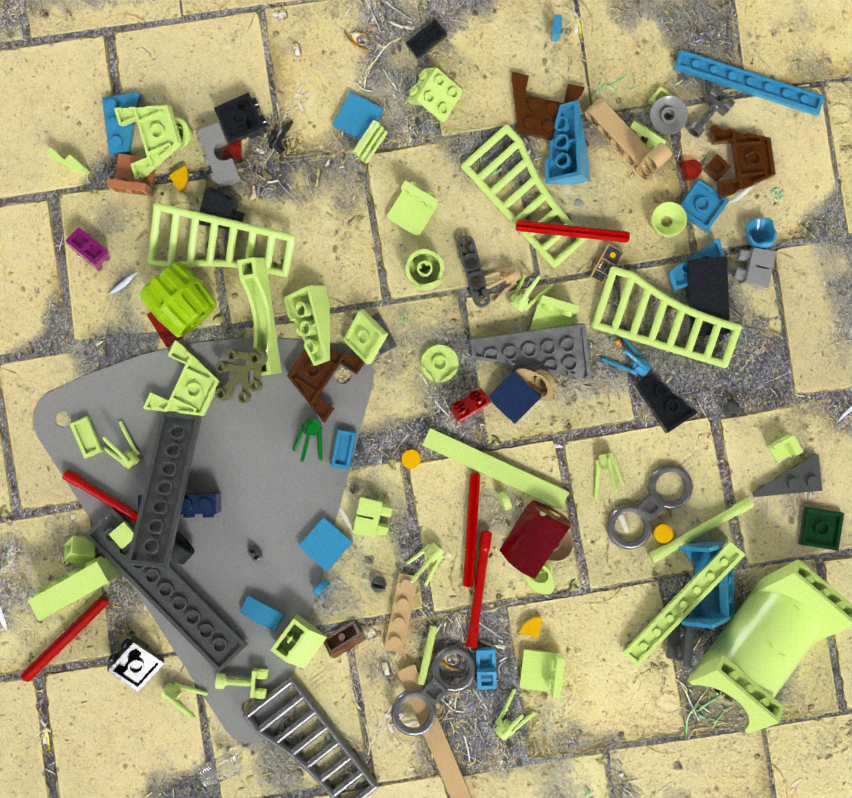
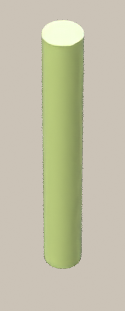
M431 625L417 682L419 685H425L437 627Z

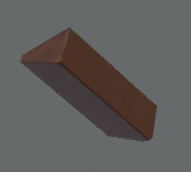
M354 619L328 635L323 643L329 656L337 658L366 640V637Z

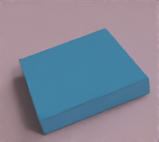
M349 92L332 126L360 141L372 121H379L384 109Z
M698 178L679 205L685 210L687 220L704 232H707L729 200L727 198L718 200V192Z
M323 517L301 542L299 547L322 568L328 571L353 541L326 517Z

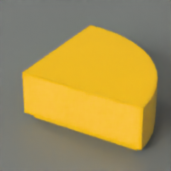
M184 165L169 175L180 193L187 187L189 171Z
M533 617L521 626L519 633L539 637L542 617Z

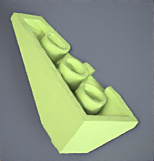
M309 285L283 297L287 315L290 321H294L297 327L296 333L305 342L304 348L313 365L317 366L330 361V303L326 286Z

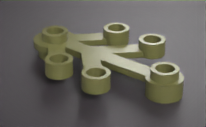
M253 348L250 352L230 349L226 354L228 360L243 359L248 360L245 365L227 363L224 360L217 362L215 365L217 372L230 371L237 373L226 385L219 386L215 394L221 401L231 399L233 397V388L242 380V392L238 394V400L241 403H246L251 400L250 389L256 392L263 388L261 367L267 362L268 356L261 348ZM253 369L254 380L250 381V371Z

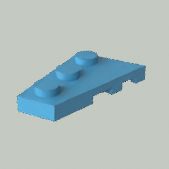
M140 92L102 97L110 155L131 152L135 122L124 127L120 126L114 108H138L142 96Z
M716 239L687 260L723 257L724 253L720 239ZM687 260L667 272L672 291L688 287Z

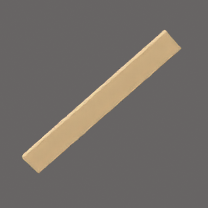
M416 663L397 670L405 690H421L425 686L417 684L419 671ZM409 698L421 726L428 718V705L420 698ZM436 714L434 724L430 730L424 733V736L450 798H472Z

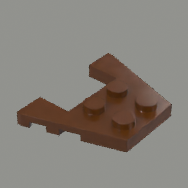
M512 72L511 82L513 86L517 133L553 140L555 133L554 125L559 106L579 100L585 87L568 84L564 102L561 103L525 95L529 75Z
M715 125L709 128L711 145L731 143L736 179L721 180L716 183L718 200H722L776 175L770 137L751 133L743 134L735 132L733 129L718 128L719 126Z
M304 349L287 377L307 400L320 419L326 423L335 408L320 399V394L340 364L358 375L365 362L359 357L330 350V361L314 366Z

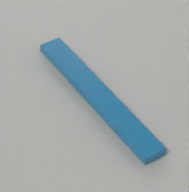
M682 49L678 52L673 70L814 116L819 115L825 97Z

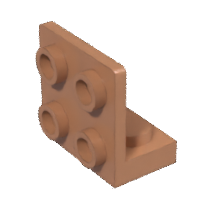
M118 154L115 179H107V187L114 192L152 197L156 169L143 180L135 179L131 164L146 157Z

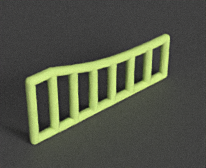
M505 124L461 164V168L515 227L517 220H524L544 201L548 203L552 210L539 222L549 223L558 216L564 225L575 226L548 192L532 163L522 138L510 125ZM507 134L514 142L477 174L470 166ZM519 149L523 160L490 189L483 180ZM527 167L531 178L506 201L502 202L496 193ZM536 185L541 194L521 213L515 216L509 207L532 186ZM519 231L553 268L557 267L586 240V238L576 237L577 239L556 258H553L547 249L562 236L552 235L541 244L534 237L537 233Z
M156 202L153 206L148 263L162 268L167 266L170 268L175 262L183 263L187 268L207 266L238 268V263L233 258L237 230L239 229L249 232L245 259L253 258L256 235L268 236L265 252L268 274L286 278L290 272L295 235ZM161 211L172 214L167 261L156 258ZM180 216L192 218L187 260L175 261ZM199 220L209 222L211 225L206 259L195 260ZM218 225L230 227L225 260L214 259ZM276 238L287 241L282 269L271 267Z
M612 266L609 270L592 322V328L722 368L728 367L742 329L740 324L684 305L667 296L636 273ZM618 275L627 278L612 326L600 322L615 277ZM635 282L644 291L631 329L626 331L620 329L619 326ZM650 294H652L661 301L649 336L646 337L637 333ZM667 305H670L678 311L666 343L656 340ZM686 313L695 317V321L686 347L682 348L674 344ZM706 321L714 324L704 354L693 351L702 322ZM721 327L732 330L723 358L719 359L711 355Z

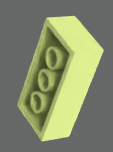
M100 556L87 562L84 566L71 571L66 576L55 580L45 588L43 587L34 592V597L29 599L28 603L38 621H41L120 577L121 574L107 558Z

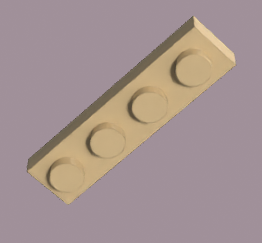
M399 572L384 647L386 650L403 653L418 580L417 578L414 583H411V579L415 575Z

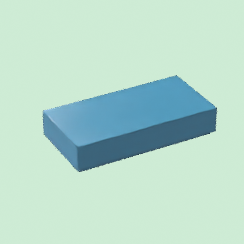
M337 430L330 467L350 470L357 432Z

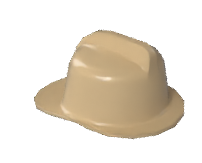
M521 368L516 370L542 396L540 400L549 401L552 399L553 389L557 385V380L553 378L551 373L544 369L532 371Z

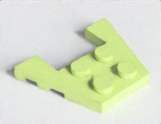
M164 105L114 108L120 126L124 127L137 121L147 157L132 163L131 167L134 178L143 180L182 145L172 107Z
M175 340L168 356L185 364L181 376L169 400L150 392L143 408L205 416L221 381L180 342Z

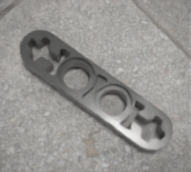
M465 235L458 240V249L473 302L477 307L485 308L490 304V294L488 289H486L487 284L475 242L471 236ZM463 241L472 243L469 245L470 254H467L465 247H461L464 245ZM469 258H474L477 264L475 267L470 268L466 265V261ZM474 276H480L482 283L474 286L471 283V279ZM485 287V290L481 291L483 297H487V299H485V303L481 304L480 301H476V299H479L478 291L474 293L473 290H480Z

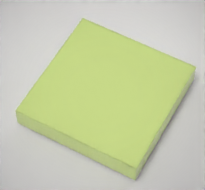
M359 310L343 341L366 364H371L388 333L365 310Z

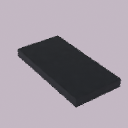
M727 256L687 260L689 307L730 321ZM689 315L691 333L695 317ZM703 321L698 336L710 335L714 324ZM721 327L719 334L730 333V329Z

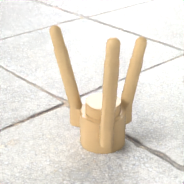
M507 266L501 270L484 274L485 279L502 274V278L487 285L486 289H490L502 282L506 285L509 284L493 299L494 302L498 301L511 288L518 285L516 281L521 279V275L515 266L511 268ZM480 276L471 279L472 282L482 280Z

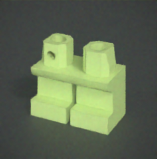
M360 496L353 534L372 537L387 535L389 524L380 523V516L391 517L393 507L383 504L381 500Z

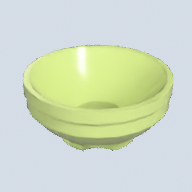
M675 202L661 203L655 208L651 216V225L654 231L663 237L678 235L683 231L687 223L685 210ZM666 216L671 219L669 227H664L661 224L662 217Z

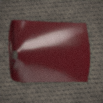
M533 500L524 509L500 548V552L513 567L535 579L570 529L571 522L561 512ZM540 511L546 513V515L541 516ZM550 511L556 512L560 517L552 514Z

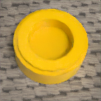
M407 450L402 455V463L406 468L414 469L420 464L421 457L417 451Z
M660 523L654 527L653 537L660 543H668L673 538V530L669 525Z

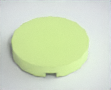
M433 345L424 352L421 359V369L424 375L431 381L446 382L457 373L459 366L458 357L449 346Z

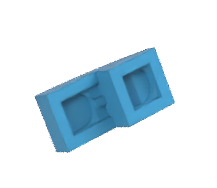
M248 595L240 611L244 616L273 631H277L285 615L271 604H265L253 595Z
M495 646L476 647L477 690L497 689Z

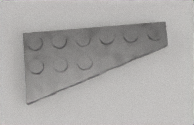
M585 323L470 339L472 359L503 363L532 370L544 369L549 373L592 380Z

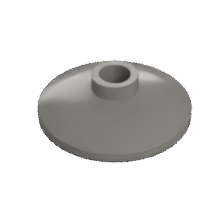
M675 96L659 98L650 110L651 124L662 134L670 135L679 132L688 120V110L685 103ZM668 114L670 116V120H666L664 118V115Z

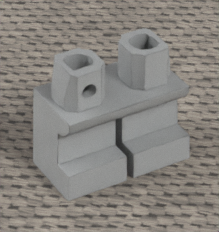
M759 248L739 250L736 260L745 262L744 268H734L732 278L739 280L742 285L754 286L756 289L763 290L768 288L772 275L771 269H773L777 252Z

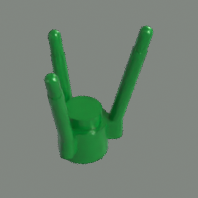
M305 418V422L301 425V430L293 447V451H296L303 434H306L300 459L301 462H304L310 435L315 436L316 433L319 460L322 461L323 427L319 426L320 421Z

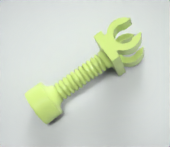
M254 668L251 679L228 678L226 673H217L215 688L224 689L226 685L251 687L250 698L264 699L267 695V689L256 688V680L267 679L268 669Z

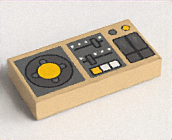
M608 243L589 278L605 286L610 268L618 266L625 252Z

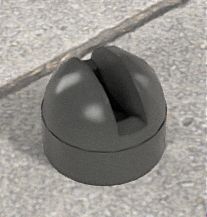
M733 401L728 402L724 408V414L739 416L740 405Z
M375 577L371 583L372 590L376 593L383 592L386 589V580L383 577ZM374 583H375V584H378V585H384V586H383V588L376 587V586H374Z

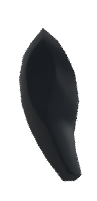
M293 120L285 124L269 144V148H275L280 155L285 151L280 142L291 128Z

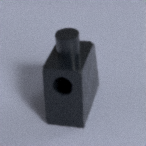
M212 187L205 188L200 208L201 213L243 223L246 218V213L237 211V200ZM199 220V225H211L209 222ZM218 225V228H223V229H229V228H230V227Z

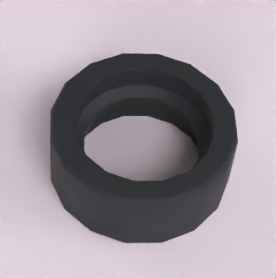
M177 532L171 560L178 564H185L195 551L189 541Z

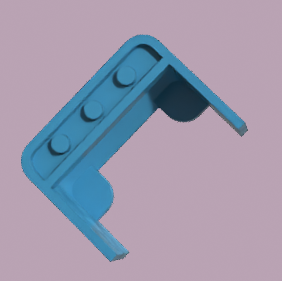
M726 542L688 543L679 546V550L685 551L689 561L694 562L696 575ZM733 568L689 613L690 618L682 621V625L713 629L733 619L735 614Z

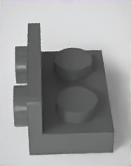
M681 622L668 635L667 658L677 659L683 665L691 666L695 627L684 626Z

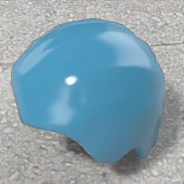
M756 218L747 222L746 240L751 247L766 249L773 245L777 235L773 220L769 218Z

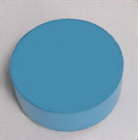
M324 579L312 590L313 594L318 597L331 583Z

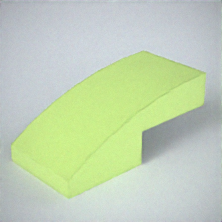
M51 147L45 152L52 159L72 171L86 175L90 174V171L70 154L65 159Z

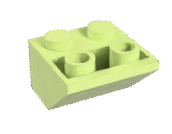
M296 614L270 651L287 663L305 668L328 636Z

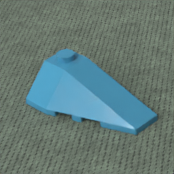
M576 100L559 106L554 125V137L550 141L549 156L545 160V183L575 185L590 181L589 159L580 104Z

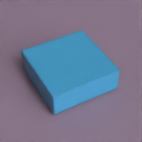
M554 14L551 41L558 42L560 38L561 15Z

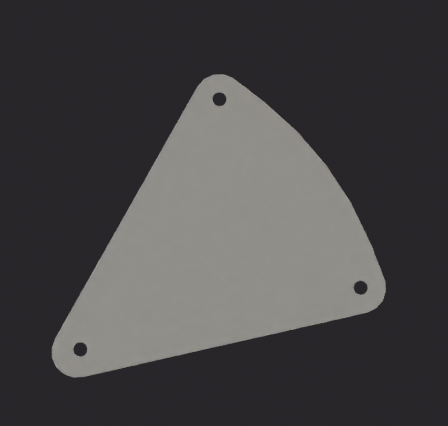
M254 338L195 342L183 346L221 381L219 386L226 385L237 372L226 371L219 373L215 368L216 363L224 360L227 363L245 365L248 360L238 359L230 361L226 354L230 349L250 352L253 349ZM277 339L282 373L261 376L263 388L256 392L250 389L251 400L249 402L241 403L238 400V394L242 392L241 380L233 388V397L231 399L221 401L215 394L205 416H201L200 429L185 493L221 492V512L209 518H204L203 514H195L193 518H183V514H181L177 532L189 541L195 552L185 564H178L170 560V564L248 643L220 673H226L228 678L251 679L254 668L268 669L267 679L256 680V688H266L267 694L288 677L294 675L296 665L285 662L270 650L296 614L307 622L309 620L315 598L312 590L319 584L323 568L305 553L299 545L323 517H326L335 525L349 470L330 467L337 430L357 432L353 450L354 455L374 377L372 365L366 363L358 375L350 371L351 379L345 384L339 383L334 373L319 396L320 399L335 408L326 423H324L287 377L305 349V342L296 339ZM330 343V350L359 357L348 345ZM171 348L142 354L92 372L47 393L38 401L33 412V427L37 437L62 476L66 470L70 469L89 483L138 512V495L143 494L162 415V411L147 410L143 407L150 392L169 400L185 367L184 363L168 356ZM340 364V366L338 367V369H339V368H346V367H344L343 365ZM253 369L250 371V381L254 380ZM62 411L69 413L71 423L89 416L102 447H107L115 454L117 453L102 439L103 437L111 441L122 453L128 449L132 452L119 424L122 421L136 449L141 453L138 456L141 460L128 470L127 467H124L105 450L84 459L70 425L65 428L59 427L55 421L56 415ZM305 418L320 421L319 426L323 427L322 461L319 460L317 433L315 436L310 435L304 462H301L300 459L306 434H303L296 451H293L295 441L301 430L302 423L305 422ZM67 482L94 525L112 508L84 490ZM123 515L135 528L136 522ZM252 546H257L263 555L259 561H253L248 554V549ZM133 585L197 687L202 691L208 692L207 696H203L224 729L234 739L243 743L264 741L265 739L257 735L243 718V703L249 699L256 702L261 700L250 698L251 687L226 685L224 689H216V676L219 672ZM248 595H253L265 604H271L285 613L277 631L266 628L240 613ZM290 687L252 716L259 725L286 704ZM282 717L265 731L273 734L277 730Z

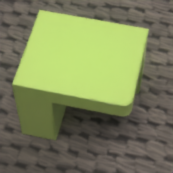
M785 435L767 445L776 462L790 455L797 456L803 452L794 435Z
M72 536L65 544L64 562L84 565L95 557V545L87 538Z

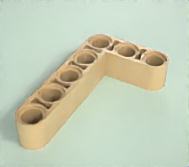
M597 99L584 111L590 123L643 179L648 180L672 156L670 149L663 143H659L654 149L650 150L603 99Z

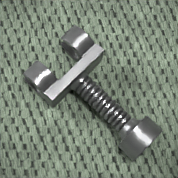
M715 86L703 100L710 106L698 122L693 121L688 126V132L692 136L699 138L705 131L703 126L716 111L724 117L736 102L730 98L724 105L720 103L715 97L721 90Z

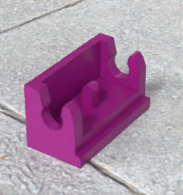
M79 227L65 240L74 252L97 271L103 268L101 264L104 260L108 262L110 259L109 252Z

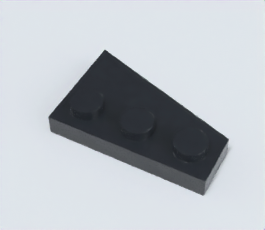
M653 374L635 384V387L665 433H669L698 413L694 408H690L684 403L685 401L672 393L670 388Z

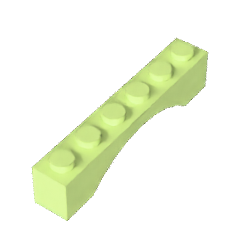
M253 257L237 260L240 281L248 296L253 315V348L263 349L268 356L267 362L261 367V376L282 373L266 258Z

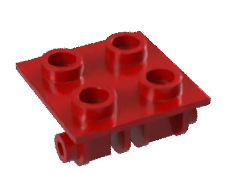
M482 389L474 390L465 399L453 403L449 410L457 422H462L475 412L477 413L488 406L492 401Z

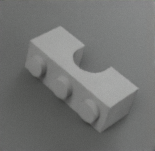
M218 122L197 130L200 136L197 137V141L201 149L204 148L206 155L203 156L207 166H211L212 173H210L213 183L218 184L222 189V187L241 182L242 178L233 158L224 161L218 159L219 151L229 146L221 124Z

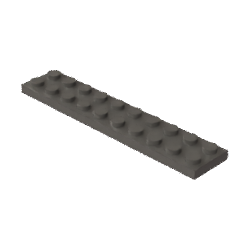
M111 508L85 536L220 673L248 643L171 564L169 569L127 564L131 542L121 549L109 534L124 521L133 530L135 528L120 512Z

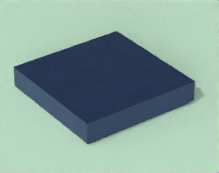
M513 370L488 397L505 416L516 424L542 396Z

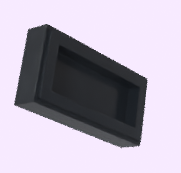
M435 19L408 40L406 46L418 60L446 38L447 33Z

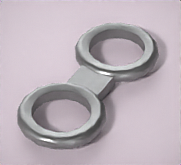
M672 464L662 465L654 470L648 480L647 488L649 494L638 505H621L613 510L608 517L606 528L611 541L618 547L627 550L636 549L644 545L651 535V520L663 509H678L690 499L693 484L686 470ZM668 472L678 474L684 481L683 494L679 499L672 502L662 500L656 492L657 480L661 475ZM627 512L639 515L644 525L641 536L635 541L630 542L621 540L615 532L616 520L620 515Z
M455 645L444 647L432 660V678L421 690H405L396 697L391 708V718L398 731L408 736H418L426 733L431 729L436 720V704L447 692L463 691L471 685L476 674V663L468 650ZM459 654L468 663V673L460 683H447L440 676L439 666L447 655ZM412 697L425 701L429 709L428 718L425 723L415 728L407 727L399 718L400 706L405 700Z

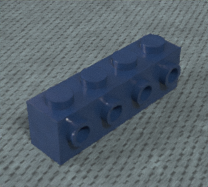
M221 492L185 493L181 510L183 518H193L195 514H203L204 518H209L221 512ZM143 494L138 495V512Z

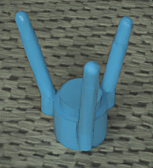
M623 337L622 340L637 355L636 358L628 350H624V353L633 360L631 364L633 369L604 357L601 358V361L625 370L635 377L638 374L642 377L645 376L652 366L647 362L648 359L642 356L628 339Z

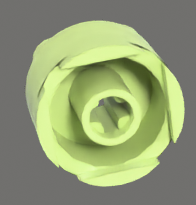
M420 249L413 252L408 258L405 267L407 280L417 290L428 291L436 288L441 283L444 275L442 258L437 253L428 249ZM423 266H425L426 269H429L427 274H424V272H420L422 271Z

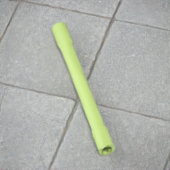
M749 497L741 500L731 508L668 544L648 553L649 558L653 563L660 561L673 551L679 549V546L688 544L733 517L754 507L753 502Z

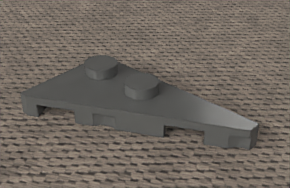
M819 454L810 455L803 462L794 465L792 469L786 470L775 477L773 481L762 485L757 491L753 492V497L822 491Z

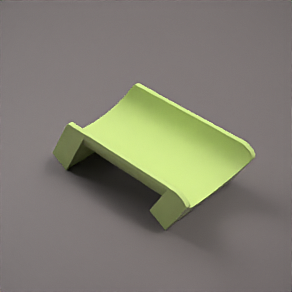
M798 559L760 579L734 614L733 619L728 622L692 670L688 682L691 685L709 686L723 691L738 701L749 716L744 727L747 733L778 724L784 706L775 700L774 697L814 642L852 627V604Z

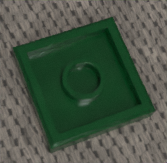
M804 506L798 544L839 551L844 513Z

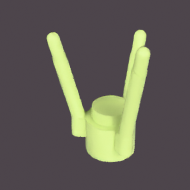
M523 274L514 294L510 298L512 300L510 305L520 313L524 310L527 311L542 295L548 293L554 287V284L548 286L528 303L529 298L527 296L541 279V276H537L524 294H519L526 278V274Z
M120 421L119 424L132 452L128 449L122 453L106 437L102 439L117 454L107 447L103 449L129 470L141 460L138 457L141 453L136 449L126 427Z
M614 453L598 455L599 460H595L594 499L598 498L601 466L603 470L609 469L614 492H617L613 468L616 471L620 484L624 485Z
M434 542L431 545L427 544L421 551L406 561V564H410L427 552L425 556L428 559L411 579V583L416 581L432 561L434 565L424 583L427 586L438 564L444 558L442 555L445 552Z
M177 681L174 685L169 682L162 691L161 697L171 702L187 717L195 719L196 716L177 701L182 693L179 689L205 696L208 695V692L182 685Z
M515 688L512 689L499 718L495 721L497 727L494 731L503 740L512 736L517 729L536 714V711H533L524 719H522L524 715L521 714L513 722L508 719L503 721L516 692Z

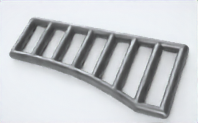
M295 676L288 677L269 692L266 698L259 700L243 713L244 720L257 735L276 746L303 767L330 798H341L339 794L362 776L369 786L353 798H366L378 789L379 783ZM292 685L298 695L259 725L252 716ZM304 701L310 708L309 711L276 737L265 731L300 702ZM314 716L322 724L293 748L282 742ZM328 731L334 739L309 760H306L299 754L305 747ZM339 746L346 755L320 774L313 766ZM351 761L357 768V771L333 789L326 780Z

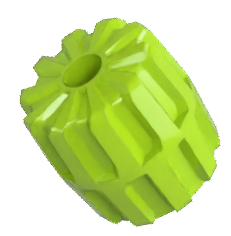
M179 262L173 263L170 268L168 266L165 267L160 275L152 277L150 283L143 287L140 294L142 301L156 319L176 337L184 336L199 326L217 306L215 298L203 282L183 263Z

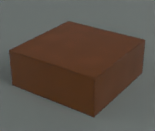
M717 154L702 170L717 182L731 166Z

